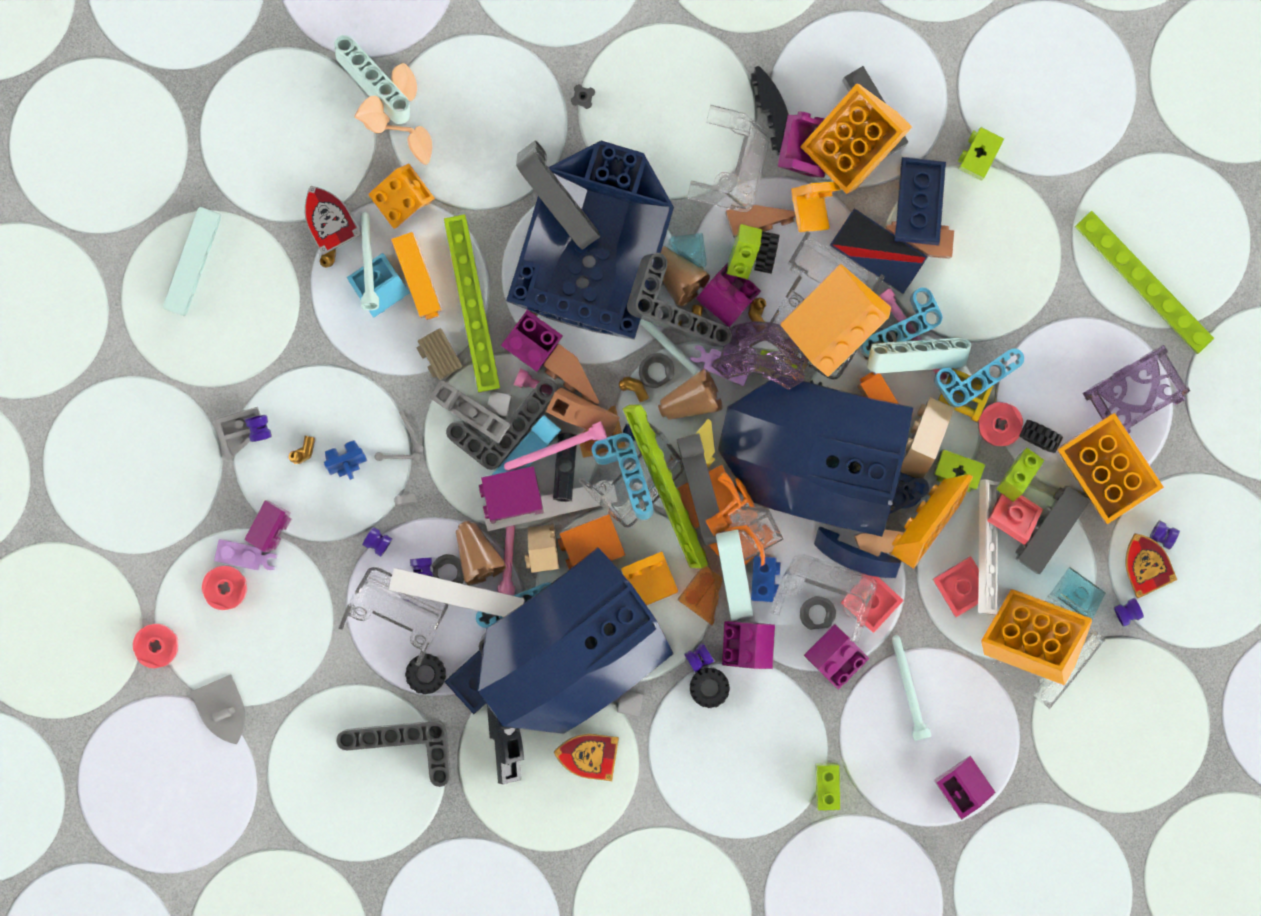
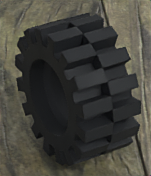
M762 231L761 244L755 261V271L772 274L779 243V234Z
M1032 420L1026 421L1019 435L1029 443L1051 453H1056L1063 439L1062 435Z
M432 654L416 656L406 667L405 677L407 684L416 693H434L443 685L446 679L444 663ZM423 665L430 666L434 670V678L428 683L421 682L417 677V671Z
M704 668L693 675L690 681V694L693 700L702 707L716 708L723 704L729 696V681L724 673L716 668ZM707 679L715 680L718 684V691L714 696H706L701 691V685Z

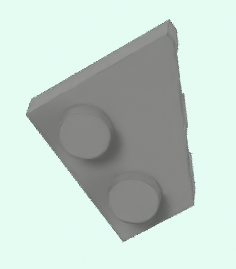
M258 407L215 419L227 461L231 460L250 442V429L246 426L245 420L261 415Z

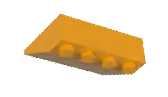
M857 83L800 147L848 194L860 186L910 131L912 126L896 110Z
M840 263L780 325L809 361L829 377L889 318L891 306Z
M1115 413L1073 437L1057 449L1063 461L1106 524H1109L1164 488Z
M968 474L943 479L939 486L935 484L928 494L930 496L928 501L925 502L923 500L917 508L916 512L918 514L915 519L910 517L904 526L906 531L903 535L898 534L892 542L894 546L892 555L914 569L963 502L973 476Z
M1011 589L981 640L983 652L986 656L1065 685L1075 668L1092 623V618Z

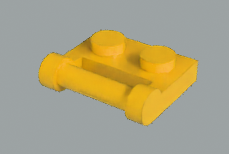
M952 368L961 382L971 376ZM950 375L948 376V378H947L945 384H949V383H950V381H951ZM972 379L971 387L974 390H980L982 383L979 379ZM993 386L971 400L977 403L975 409L963 405L961 407H954V410L978 422ZM955 391V392H954V394H957V395L963 397V394H962L961 392H959V391ZM941 393L938 401L951 406Z

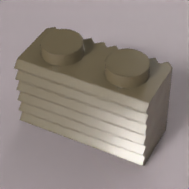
M441 328L418 340L419 346L416 348L422 359L427 357L431 364L427 368L433 378L438 377L441 380L463 368Z

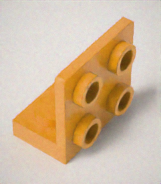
M410 164L395 169L369 193V197L394 229L399 227L419 208L435 200V197Z
M835 182L810 183L791 188L799 232L830 229L825 198L832 197V192L841 190Z
M662 551L621 568L623 575L635 588L646 606L678 593L677 586Z

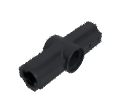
M558 433V442L576 435L572 433ZM577 445L556 454L553 500L559 502L572 501ZM563 463H568L571 465V469L563 472L559 469V466Z

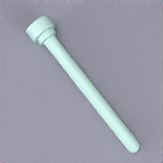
M363 212L361 214L365 293L361 297V308L372 311L379 308V297L374 292L370 216L367 212Z
M643 319L640 320V324L693 375L701 371L653 323Z
M894 635L892 643L915 725L912 732L914 741L931 737L930 729L922 721L901 638L898 635Z

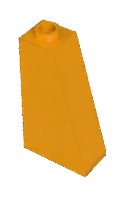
M413 232L391 239L419 316L421 318L425 317L426 320L438 317V312L442 311L416 236Z

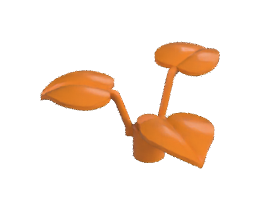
M723 472L719 476L718 481H721L728 487L732 493L733 501L722 511L707 519L706 523L714 536L723 531L744 530L755 541L760 551L762 566L765 563V553L759 538L747 525L729 526L733 524L729 515L746 503L749 504L752 512L756 510L753 500L738 478L735 479L737 484L735 488L729 475ZM738 492H740V493L744 496V499H743L742 502H741V499H740V496H739Z

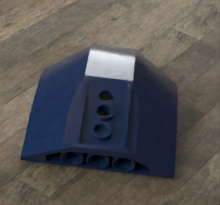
M600 140L549 167L597 228L600 237L582 250L538 196L506 301L557 322L591 332L635 340L641 319L629 313L627 309L629 296L642 257L648 254L661 253L674 206L644 153ZM584 257H594L595 265L591 268L585 267L583 264ZM652 259L651 265L654 269L656 268V261ZM584 277L589 281V285L586 288H580L577 286L576 281ZM646 279L645 288L649 290L650 283ZM641 301L638 302V308L640 311H642L643 309V303Z
M779 374L727 406L718 451L734 476L743 483L753 503L808 520L882 537L900 476L913 407L860 396ZM831 455L839 459V464L834 468L826 464V459ZM853 461L861 464V469L855 473L848 469V465Z
M597 547L545 589L486 628L477 691L504 727L564 734L619 698L674 653L656 618L635 588L602 550ZM607 623H611L613 632L607 636L603 629ZM589 636H593L596 640V645L593 649H587L585 646V640Z

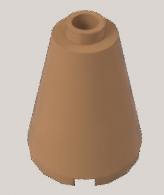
M663 246L661 254L666 257L668 263L662 283L675 304L684 306L698 295L696 291L700 286L704 289L710 279V275L702 268Z
M703 369L663 397L658 408L662 417L672 420L718 412L723 409L721 398L716 399L718 389L709 372H706V369Z
M465 521L458 525L459 529L455 533L463 577L467 585L485 582L487 577L492 575L494 578L507 568L504 560L476 523Z

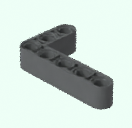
M535 140L517 153L516 166L563 228L583 250L598 239L600 233L546 165L547 154L543 147Z
M661 253L648 254L642 257L627 303V309L631 315L710 346H724L731 341L732 333L728 327L658 300L657 297L667 268V259ZM652 259L656 261L655 269L651 265ZM646 279L650 283L649 290L645 288ZM639 301L643 303L642 311L638 308ZM659 308L663 312V316L661 319L658 316ZM678 316L682 318L681 326L677 323ZM698 323H699L700 326H701V332H700V334L697 332V329H696ZM717 331H719L721 336L719 341L716 339Z
M551 379L540 381L508 421L511 425L504 435L511 439V446L508 448L503 447L501 442L498 443L495 440L492 443L488 442L462 421L453 422L447 427V437L486 469H496L508 457L548 406L554 393L558 390L557 384ZM544 383L552 386V394L549 396L544 395L541 391ZM530 401L538 403V412L532 413L528 410V403ZM520 418L525 422L523 430L515 428V419ZM455 425L462 428L463 434L461 437L453 435L452 429ZM472 439L479 441L480 449L478 451H473L470 448V441ZM489 453L497 456V464L491 465L488 463L487 455Z
M697 433L678 438L677 445L704 544L707 546L717 543L716 535L712 534L706 523L707 519L719 513V508L704 457L700 434Z
M440 721L352 728L343 730L337 736L336 742L338 747L346 751L426 743L430 782L436 787H442L450 779L447 729L444 723ZM432 726H439L442 729L440 737H433L431 735L430 728ZM410 728L419 730L420 736L418 739H411L408 736ZM388 730L396 731L398 735L396 741L392 742L386 738ZM366 732H372L375 735L374 743L370 744L364 740ZM343 734L352 736V745L347 746L343 744ZM434 748L443 750L444 757L438 760L433 757L432 751ZM435 771H444L446 779L442 782L437 781L434 777Z

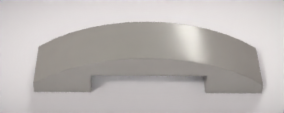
M442 379L430 396V399L498 443L511 425Z

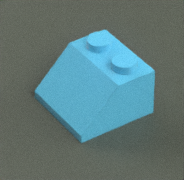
M384 253L372 260L374 292L379 297V308L369 311L373 318L410 293ZM364 266L347 277L360 300L363 293H365Z

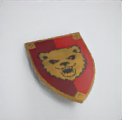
M1134 533L1126 551L1125 566L1128 578L1138 599L1176 581L1177 577L1165 550L1153 539Z
M597 734L578 735L563 742L555 749L554 754L565 769L577 776L587 779L612 781L619 737Z

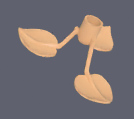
M401 63L393 69L391 81L409 101H412L417 93V82L411 69L406 64ZM370 96L364 100L354 117L363 122L365 127L374 133H381L386 129L409 132L410 135L407 141L411 152L421 163L428 165L432 154V139L428 131L422 126H417L413 129L410 127L387 125L390 118L384 112V105L381 99L377 96Z

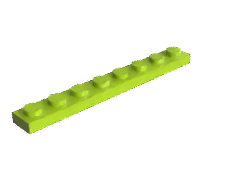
M1090 211L1075 226L1196 354H1199L1215 339L1093 211Z
M466 215L444 218L478 392L500 389Z
M628 405L623 408L624 414L690 568L702 569L708 565L705 558L706 553L699 544L697 532L691 525L689 513L683 506L681 494L676 488L672 479V473L665 463L664 453L659 448L655 439V432L647 420V413L641 405Z

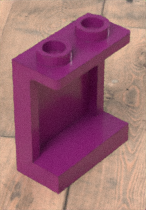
M798 111L797 115L788 114L777 167L808 177L825 178V172L800 147L825 118H811L810 113Z
M534 466L481 477L482 484L479 485L481 498L485 497L487 504L483 506L485 519H490L491 524L496 523L498 520L535 513V515L544 513Z

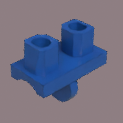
M355 440L344 445L346 454L339 456L336 448L325 451L326 461L324 465L330 475L338 473L339 477L348 475L350 480L354 479L353 472L360 470L359 464L367 461L365 453L359 448Z

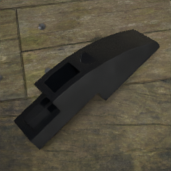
M756 66L754 73H751L752 86H757L758 95H754L756 108H760L761 113L770 112V115H767V124L769 129H773L774 137H770L772 151L776 150L777 155H780L789 113L775 83L760 66Z
M487 705L489 738L495 742L498 783L503 785L520 781V761L524 760L520 728L502 726Z

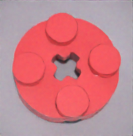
M1003 402L987 406L982 411L978 420L980 435L993 446H1007L1014 443L1019 438L1023 426V418L1019 410L1015 406ZM998 418L1001 421H1006L1003 431L1000 428H995L997 424L996 419Z
M220 566L206 574L202 582V592L210 606L218 610H228L237 607L245 599L247 581L238 569L231 566ZM228 582V587L231 588L230 592L226 591L225 594H222L219 584Z
M163 624L147 625L135 635L133 651L137 660L142 665L148 668L163 667L172 662L176 657L178 638L169 627ZM156 640L160 641L161 650L157 649L156 652H153V647L150 646V643Z

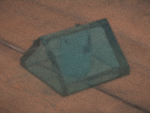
M703 233L673 236L669 239V246L687 260L705 270L707 262Z
M1069 567L1050 593V596L1071 611L1093 620L1106 592Z

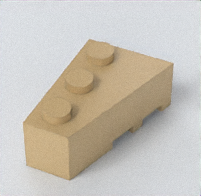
M931 397L926 405L921 404L917 416L920 418L918 421L915 420L910 431L913 435L907 440L900 472L913 478L925 477L936 459L954 407Z
M554 524L528 527L529 554L525 555L526 568H531V573L560 568Z

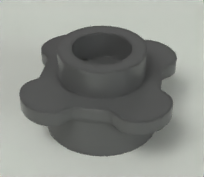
M580 84L574 87V97L571 98L572 105H579L585 109L591 108L592 96L595 95V90L591 87L584 88Z

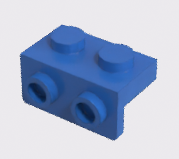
M754 557L752 601L774 602V597H779V584H775L776 575L780 576L781 562H777V557H765V563L762 566L761 557Z

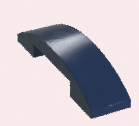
M819 526L814 545L833 561L862 574L881 578L897 577L902 562L898 558L882 551L879 557L839 541L840 534Z

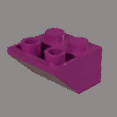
M727 262L701 291L696 300L730 328L761 290L748 279L727 274Z
M526 310L501 346L538 373L563 335L529 310Z
M265 500L244 540L263 552L276 550L281 541L279 537L281 531L286 530L292 520L289 517L291 512Z
M724 621L722 665L751 669H773L775 624Z
M836 624L804 654L806 659L838 690L869 660L866 654Z
M968 756L934 780L961 820L980 808L996 793L971 756Z

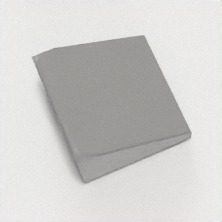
M491 391L486 409L496 415L507 417L512 395Z
M631 691L625 692L620 696L617 712L639 717L644 694Z

